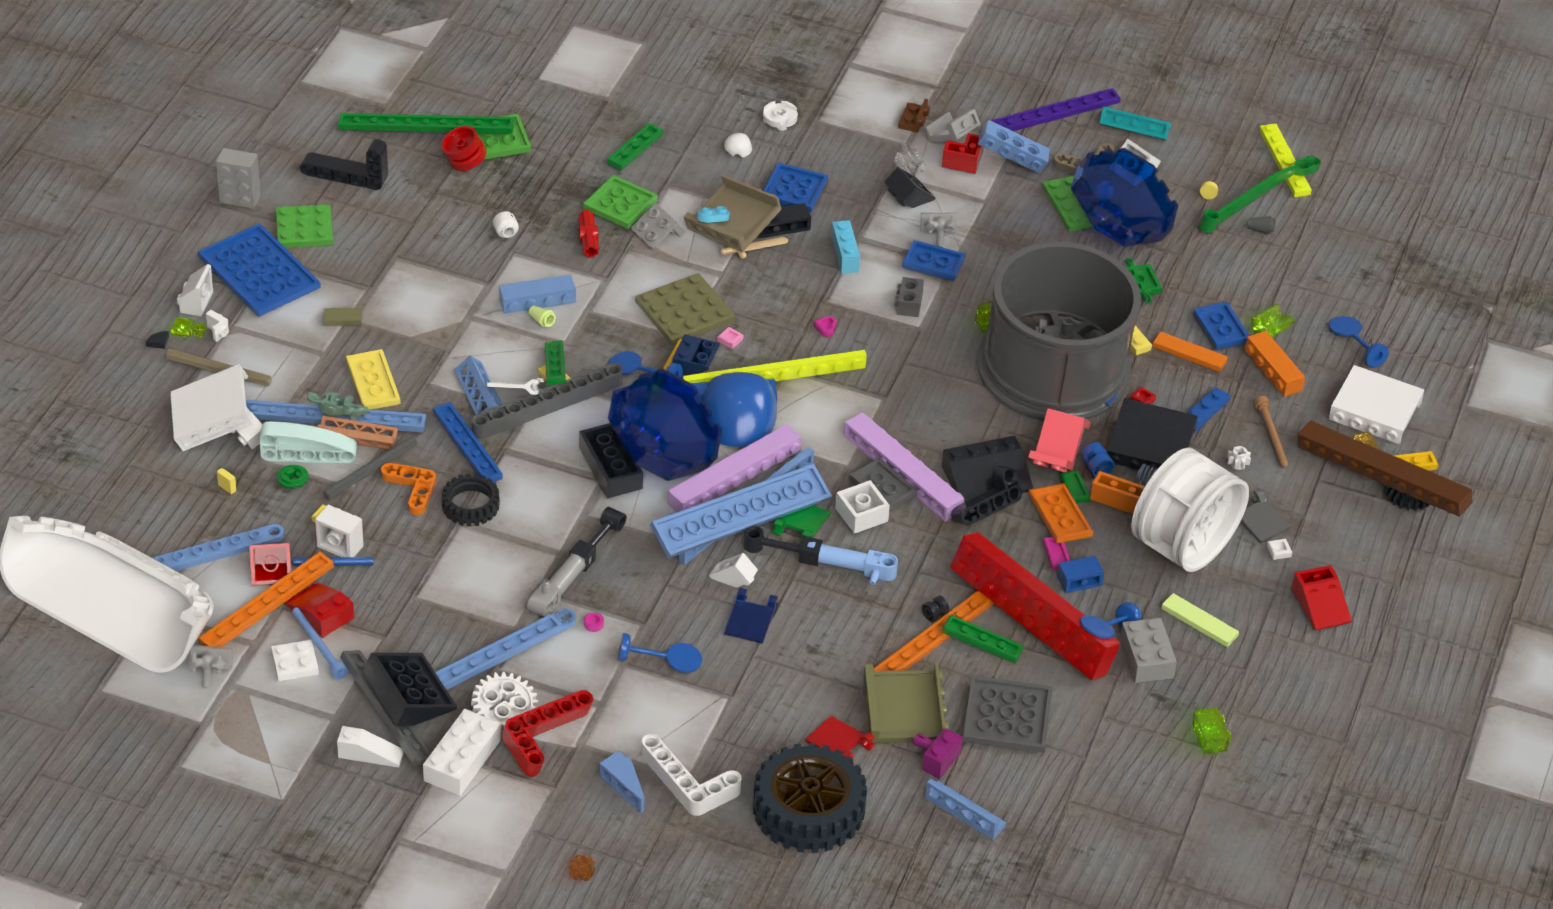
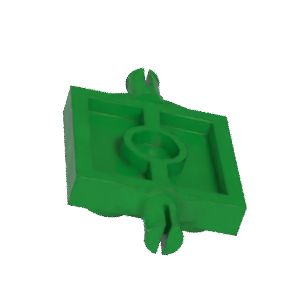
M1127 258L1125 263L1128 267L1126 268L1136 280L1140 295L1144 298L1146 304L1148 302L1151 303L1153 299L1150 295L1162 292L1159 280L1150 264L1135 265L1132 258Z

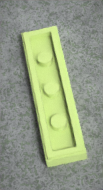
M1174 593L1162 604L1161 609L1226 647L1239 635L1238 630Z

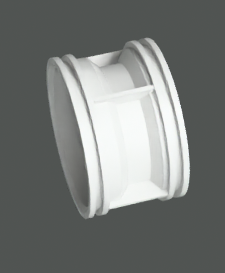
M1193 448L1181 449L1170 456L1158 468L1145 486L1133 513L1132 533L1137 539L1186 571H1197L1205 567L1221 552L1236 531L1248 503V484Z

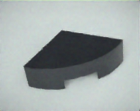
M162 331L151 335L146 341V347L165 349L169 339V331Z

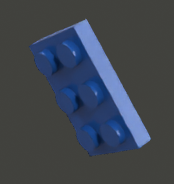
M914 240L903 261V268L955 281L965 260L966 253Z
M1228 302L1194 309L1193 315L1216 350L1246 343L1249 334Z

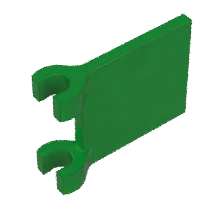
M813 505L788 514L780 519H776L774 522L776 528L773 530V534L781 536L785 527L801 532L802 537L813 538L831 515V511Z

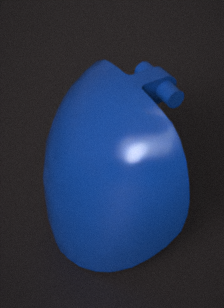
M732 372L716 376L708 383L703 394L702 419L712 439L726 446L747 447L772 433L777 418V404L773 387L767 379L753 373Z

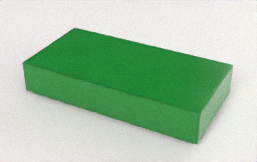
M1078 470L1060 473L1059 478L1062 484L1066 485L1076 504L1090 502L1091 496Z

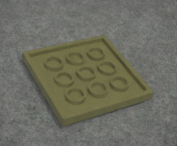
M699 273L635 296V302L671 345L677 344L684 334L696 337L736 321V316Z

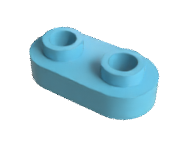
M717 206L712 209L703 207L702 210H698L697 220L706 223L728 221L730 211L724 206Z

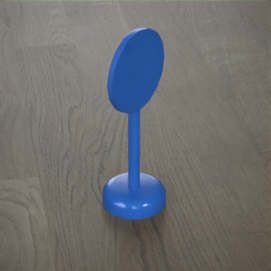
M1341 316L1329 322V328L1332 332L1341 336H1352L1367 349L1364 358L1368 366L1372 368L1378 367L1388 358L1389 350L1384 344L1375 343L1369 346L1357 335L1362 330V324L1357 319Z
M626 351L616 354L608 363L620 364L622 366V375L630 374L637 369L664 376L665 384H680L683 376V368L678 363L670 364L666 371L641 366V357L635 352Z
M1125 602L1118 606L1115 612V619L1106 622L1095 616H1084L1081 618L1080 624L1092 635L1109 639L1115 634L1111 625L1117 623L1122 628V622L1138 621L1142 619L1140 609L1134 603Z
M627 633L622 634L618 661H625L628 652L632 651L667 658L669 665L682 673L694 672L701 666L702 655L692 645L678 643L672 645L668 652L665 653L630 646V635Z

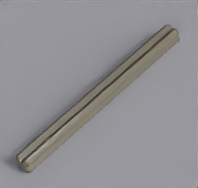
M171 348L166 352L168 360L216 373L233 367V365ZM243 368L248 375V378L244 379L245 381L263 386L270 385V375Z

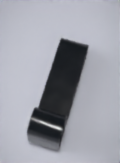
M1005 466L995 467L992 472L995 488L956 506L951 513L953 521L955 523L971 525L1018 502L1022 498L1023 493L1016 470Z

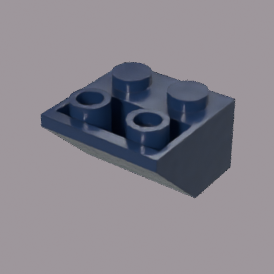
M684 334L672 358V363H678L682 366L683 376L703 373L709 369L720 343Z

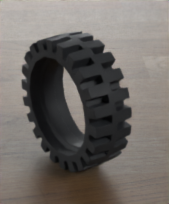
M470 473L466 474V477L458 475V479L456 477L452 478L451 482L448 481L446 486L443 487L442 509L449 520L452 519L454 523L459 521V525L462 526L464 523H467V526H471V523L479 526V522L485 524L487 520L491 521L493 516H496L497 511H499V489L495 482L492 483L490 478L486 480L484 475L480 478L475 473L473 477H471ZM465 491L481 492L490 498L488 503L475 509H465L452 502L454 496Z

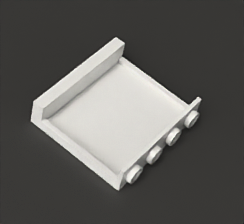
M240 364L171 391L174 440L182 451L253 424L252 417L246 409L244 379H247L248 375Z
M1354 365L1331 406L1329 420L1400 444L1402 434L1413 413L1422 403L1424 389Z

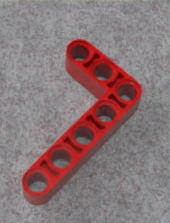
M577 691L511 717L506 721L501 737L527 776L534 777L539 775L545 759L532 737L588 715L594 701V697L589 691Z

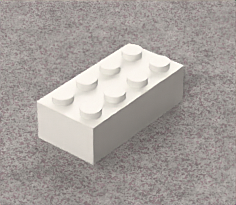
M464 709L423 764L424 781L461 796L501 741V723Z

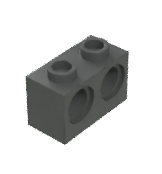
M902 277L901 284L897 285L896 295L899 296H895L894 307H898L897 315L919 317L924 279Z

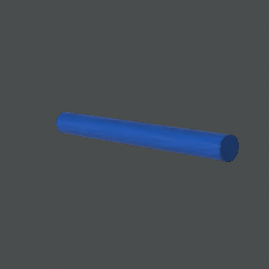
M374 557L329 558L334 562V566L374 565ZM293 558V565L300 566L310 558Z

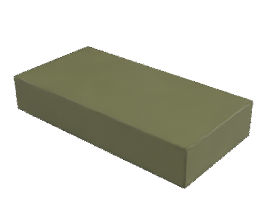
M324 308V326L361 325V308Z

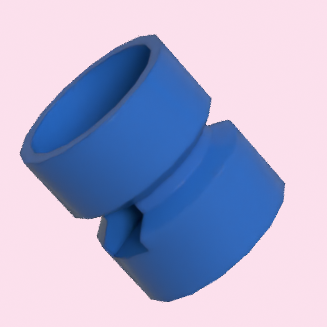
M1091 443L1081 452L1082 460L1095 478L1099 471L1107 474L1113 471L1115 463L1101 443Z

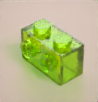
M1219 708L1194 710L1192 725L1203 754L1227 751L1232 737L1230 731L1226 729L1225 717L1221 715Z

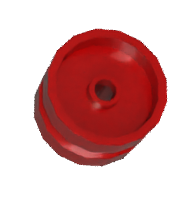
M460 126L446 134L441 143L443 153L448 158L451 166L458 171H468L475 168L484 160L487 153L486 147L478 133L470 126Z

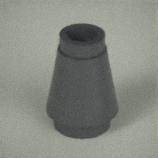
M1271 216L1250 218L1249 229L1265 233L1274 232L1276 220L1271 218Z

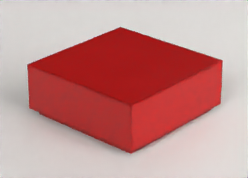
M1140 387L1130 396V399L1152 404L1156 400V395Z

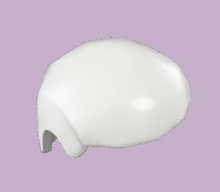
M733 133L724 142L725 150L733 157L735 154H739L743 158L752 151L750 139L743 133Z

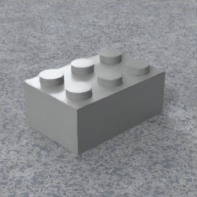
M223 148L216 161L219 202L254 209L261 196L258 154Z
M1162 619L1122 622L1120 640L1135 683L1173 679L1177 661Z

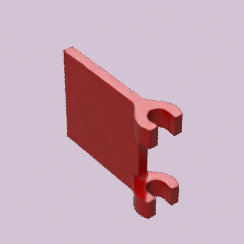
M831 716L805 739V742L808 744L815 743V747L821 748L823 745H827L829 750L835 752L838 749L842 751L843 757L850 756L853 758L854 754L850 751L860 743L866 750L870 751L875 746V743L871 742L875 737L872 733H862Z

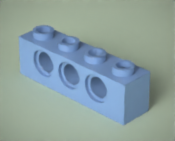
M987 120L980 131L978 145L1039 174L1048 163L1049 148L997 123Z

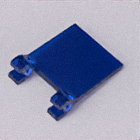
M739 588L724 635L763 644L773 614L778 606V596L770 595L767 606L746 602L747 589Z

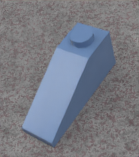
M617 751L600 763V777L642 813L644 812L645 797L634 765L628 756H624L620 751Z

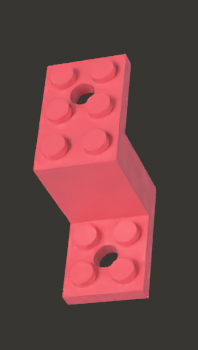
M1048 408L1036 451L1030 450L1029 458L1033 459L1032 463L1045 468L1052 465L1051 468L1066 473L1067 470L1073 471L1084 428L1089 430L1091 422L1082 417Z

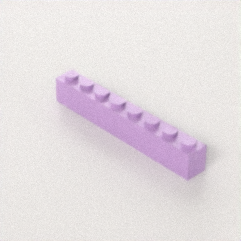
M863 412L845 422L844 436L873 461L880 458L917 489L916 497L945 522L952 518V510L964 503V498L960 493L950 487L947 482H944L934 471H931L921 460H918L908 449H905L896 439L892 438Z
M789 425L782 426L668 490V505L676 512H680L723 496L731 489L737 488L747 480L753 479L756 475L767 471L777 463H781L793 454H797L801 450L802 437Z

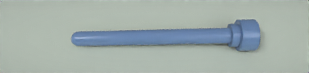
M294 608L292 610L293 615L329 663L330 673L334 679L340 680L348 674V668L343 662L335 659L301 610Z

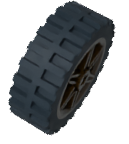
M801 743L794 744L792 749H788L786 746L781 748L780 754L772 753L769 756V762L764 760L761 763V770L756 772L753 796L755 821L758 826L762 825V832L765 836L770 834L771 841L776 844L779 841L784 843L783 847L786 849L795 847L797 852L803 853L804 849H812V853H818L819 849L822 848L830 851L835 844L839 847L844 845L845 838L851 840L855 836V830L859 831L862 826L867 797L865 775H861L860 766L858 764L853 766V759L850 756L843 757L842 751L838 749L834 752L829 750L827 745H823L822 748L815 747V743H809L808 746L801 747Z

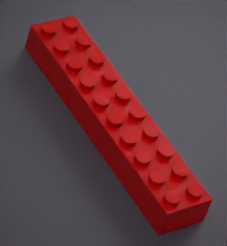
M979 532L963 536L950 566L951 570L1089 679L1095 680L1107 675L1121 645L1114 637L1109 639L1100 638L1087 632L1080 624L1081 618L1085 616L1082 612Z

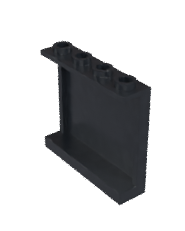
M1124 398L1107 454L1115 465L1139 470L1142 464L1150 466V469L1151 467L1154 470L1158 469L1174 453L1181 449L1189 448L1193 433L1196 430L1198 416Z

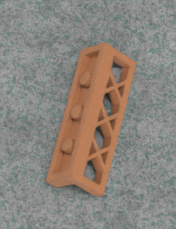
M324 415L322 416L321 424H318V428L327 429L354 439L357 445L385 450L395 447L398 434L397 427ZM326 422L335 423L337 427L327 426L325 424ZM350 425L353 426L355 430L345 429V427ZM368 428V429H372L374 433L363 432V431ZM384 432H392V433H393L392 436L381 435V434H383Z

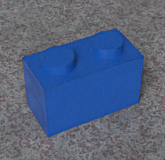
M1096 556L1059 563L1057 578L1065 593L1102 586L1104 571Z

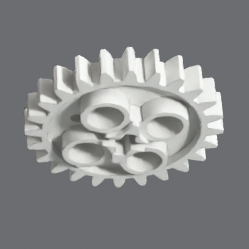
M505 672L502 673L501 677L497 673H494L493 678L487 675L485 681L481 679L479 685L475 686L471 706H473L472 712L501 723V729H504L505 723L509 718L537 708V693H532L533 686L527 687V680L520 682L521 676L514 679L513 673L509 677H506Z

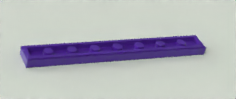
M1111 88L991 121L1011 131H1017L1118 104L1121 98Z

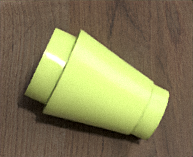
M535 305L529 309V315L542 327H551L554 324L556 316L552 310Z

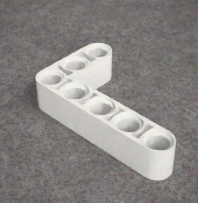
M647 734L642 738V758L691 815H702L740 795L741 775L737 771H727L699 785L657 735Z

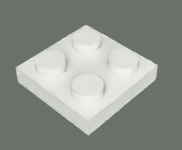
M312 640L271 646L278 681L319 675Z

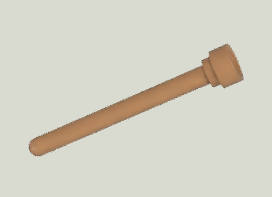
M1259 396L1254 400L1255 408L1262 413L1279 462L1285 468L1288 466V461L1269 413L1270 402L1268 397Z

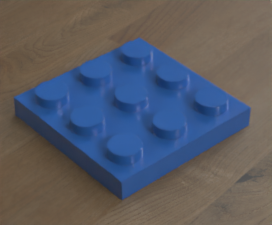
M778 162L763 191L776 195L779 198L780 205L783 206L805 203L811 213L828 182L829 175Z

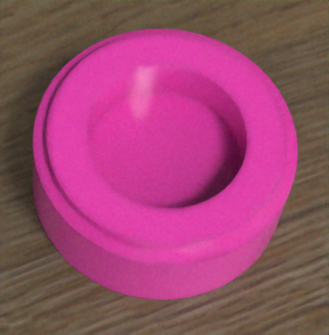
M599 613L587 614L584 617L585 629L590 632L600 631L604 627L603 616Z

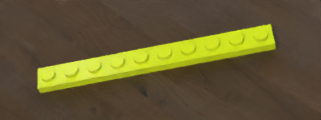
M865 350L686 375L683 376V383L710 382L716 376L732 372L753 373L765 379L782 381L866 368L867 354Z

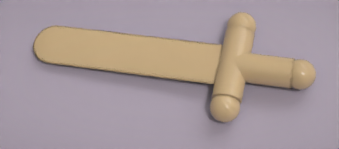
M778 237L752 242L743 252L726 247L722 248L720 253L722 255L738 253L741 259H745V251L786 244L788 239L786 237Z

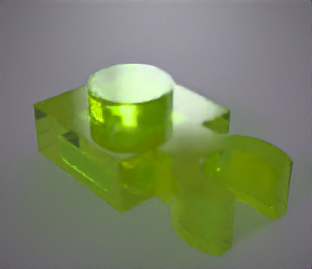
M176 317L171 327V335L190 337L191 334H194L196 337H203V331H206L205 323L199 322L195 324L194 319Z

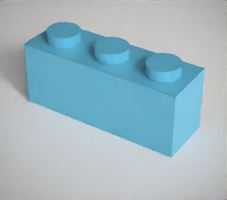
M850 220L832 222L831 239L841 274L859 272L860 254Z

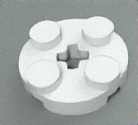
M775 101L770 102L764 107L763 122L776 127L780 131H784L787 127L797 122V108L787 101H781V103L775 104Z

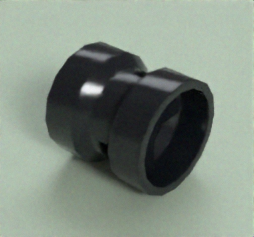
M939 595L933 598L932 602L924 603L921 609L925 618L933 622L938 619L939 615L947 614L950 608L946 599Z

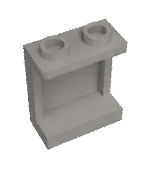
M969 109L954 120L951 113L947 112L926 125L925 131L930 143L958 140L981 124L975 109Z

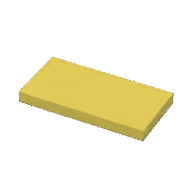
M382 349L346 356V362L362 406L372 410L401 404Z

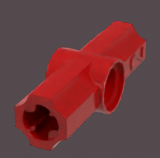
M583 210L578 214L579 240L582 242L583 254L588 258H593L599 254L598 226L595 225L594 213L590 212V210Z

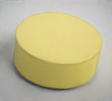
M1211 181L1204 182L1200 188L1201 196L1205 199H1214L1218 194V186Z

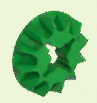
M299 465L285 466L277 474V481H279L280 486H285L286 489L293 487L295 490L297 486L302 488L309 478L308 471Z

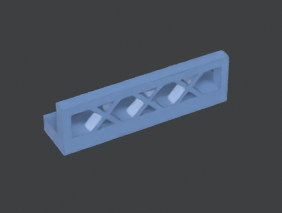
M469 355L454 369L475 414L481 413L482 404L487 405V408L483 411L502 405L495 388L487 387V383L491 382L481 361ZM468 366L467 374L463 375L462 371ZM474 379L473 386L469 387L470 380ZM480 391L478 400L474 399L476 392Z
M930 779L927 782L925 796L927 800L992 840L1005 828V821L940 781L936 782Z

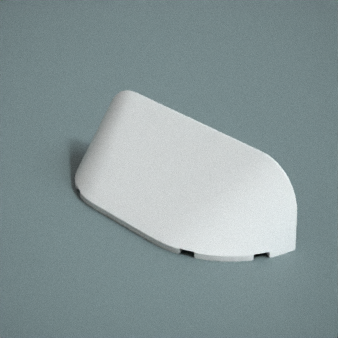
M29 516L9 517L0 547V572L6 586L16 597L149 671L158 673L168 672L178 667L184 661L211 617L214 608L211 597L207 592H202L201 594L198 591L199 585L105 533L98 531L96 535L85 532V526L47 517H40L39 521H32Z

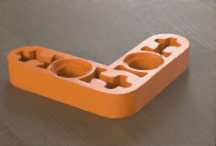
M395 463L384 464L381 467V477L384 481L414 486L408 501L409 512L412 515H422L425 513L436 485L435 472L430 469ZM405 474L414 475L410 478L404 477ZM421 490L427 491L426 494H418L417 492Z

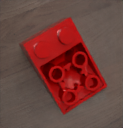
M1331 565L1294 573L1291 589L1315 631L1352 623L1339 578Z

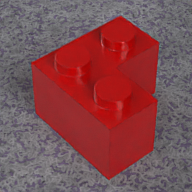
M968 133L964 143L947 140L943 150L942 167L976 174L984 147L978 145L979 135Z

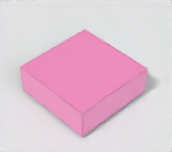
M728 327L718 336L717 341L733 349L743 340L744 335Z

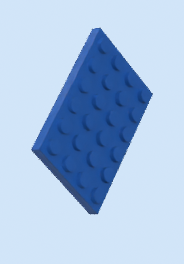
M260 223L198 251V257L206 265H211V270L258 317L321 288L320 281Z

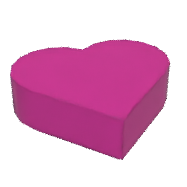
M827 316L814 321V327L822 336L831 337L834 334L837 320L832 316Z

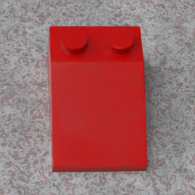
M320 583L313 584L285 602V605L291 610L299 608L316 633L322 638L354 619L353 601L341 591Z

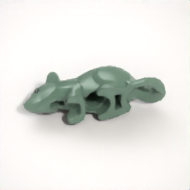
M313 392L307 394V400L317 404L320 411L330 417L349 416L350 420L355 421L356 418L370 412L365 406L353 404V396H346L343 399L340 397V393L326 392L324 397H320Z

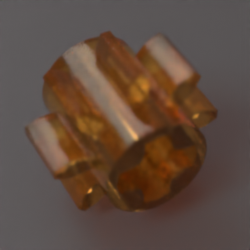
M577 855L569 863L571 870L569 874L574 880L587 881L595 873V868L593 867L595 862L590 856Z

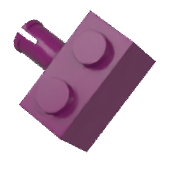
M946 728L935 740L917 733L914 737L913 745L926 750L923 756L922 770L940 779L961 754L963 737Z

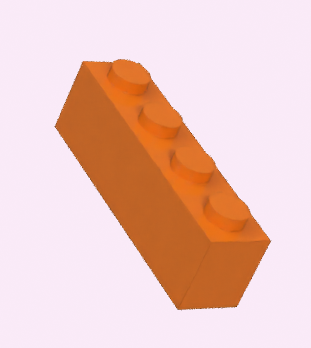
M1267 331L1247 337L1245 345L1246 354L1253 359L1256 366L1264 372L1266 378L1274 384L1275 388L1284 397L1303 391L1306 377Z
M1099 471L1092 484L1090 500L1133 514L1145 486Z

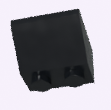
M898 166L884 181L889 187L887 190L892 195L897 196V201L904 207L908 205L911 208H915L936 199L917 177Z

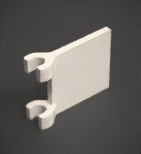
M545 378L533 379L528 383L493 381L487 383V387L524 388L530 394L536 395L539 394V390H542L538 388L539 382H545Z

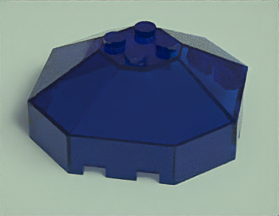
M1120 148L1117 152L1105 150L1096 155L1094 152H1090L1077 165L1071 190L1095 230L1122 246L1128 247L1161 242L1173 229L1179 205L1176 200L1171 201L1167 194L1170 190L1164 180H1158L1155 175L1158 172L1155 165L1126 148Z
M659 369L652 374L650 372L640 374L630 386L614 390L608 420L635 465L666 481H671L704 471L718 458L722 429L719 424L714 426L710 419L712 413L705 401L700 403L696 396L699 392L696 386L665 369Z

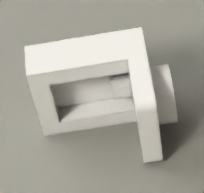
M213 310L206 313L207 327L213 331V340L218 342L229 333L228 319Z

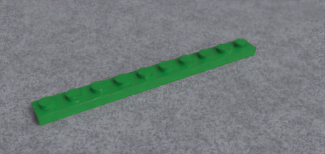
M341 113L338 128L339 130L450 132L460 126H470L477 133L512 134L515 120L514 117Z

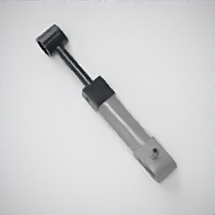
M609 506L606 507L600 518V524L603 525L588 543L579 540L569 551V558L550 580H543V583L531 595L527 604V610L542 617L550 615L561 602V595L582 571L586 572L596 560V545L609 530L613 529L620 532L626 523L627 515Z

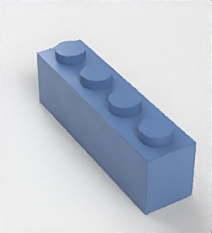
M571 275L499 285V300L504 314L529 310L534 305L544 308L576 303V288Z

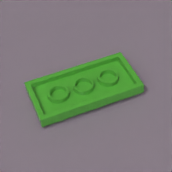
M1076 176L1043 182L1042 188L1068 232L1102 225L1100 215Z

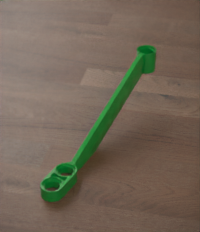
M1315 156L1298 159L1293 166L1274 173L1220 210H1205L1199 228L1203 232L1213 233L1216 226L1291 176H1306L1317 172L1321 165V160Z

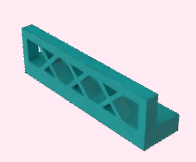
M1103 107L1099 122L1103 125L1167 140L1169 130L1172 129L1173 125L1170 122L1108 107Z

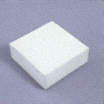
M1286 539L1267 541V548L1273 560L1292 557V551Z

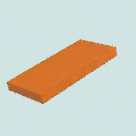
M1065 484L1029 490L1028 496L1056 543L1093 537V530Z

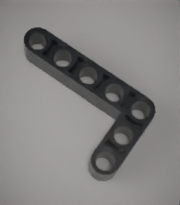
M380 139L373 140L366 152V164L310 152L303 159L300 171L304 175L380 190L388 177L387 145Z

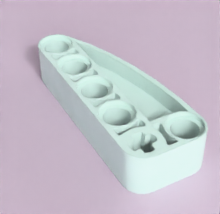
M269 421L262 424L260 452L261 457L266 461L348 464L356 459L357 442L340 433L314 426Z

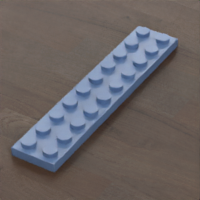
M811 464L652 521L650 526L667 558H671L745 531L748 527L758 526L827 501L832 495L815 465Z

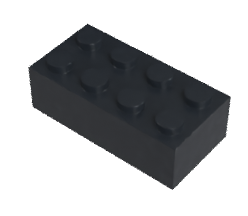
M616 422L579 431V448L607 499L643 489V471Z

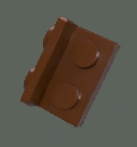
M924 99L922 105L907 102L898 123V128L918 133L920 127H924L925 116H928L930 112L928 99Z

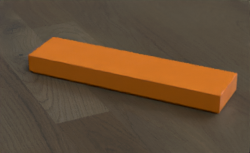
M1161 331L1152 346L1218 372L1222 371L1228 361V356Z

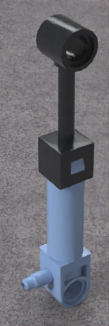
M758 526L748 527L744 531V549L750 553L760 552L763 549V545L799 553V563L813 566L823 563L862 571L864 576L870 577L871 585H875L878 579L891 581L897 576L898 559L890 553L869 550L868 553L825 545L821 539L804 536L801 545L765 538L763 529Z

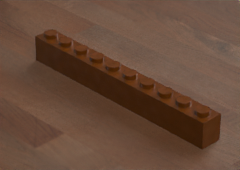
M1310 420L1297 433L1299 448L1378 481L1383 485L1394 488L1399 492L1408 494L1415 499L1438 507L1450 514L1460 517L1473 503L1472 489Z

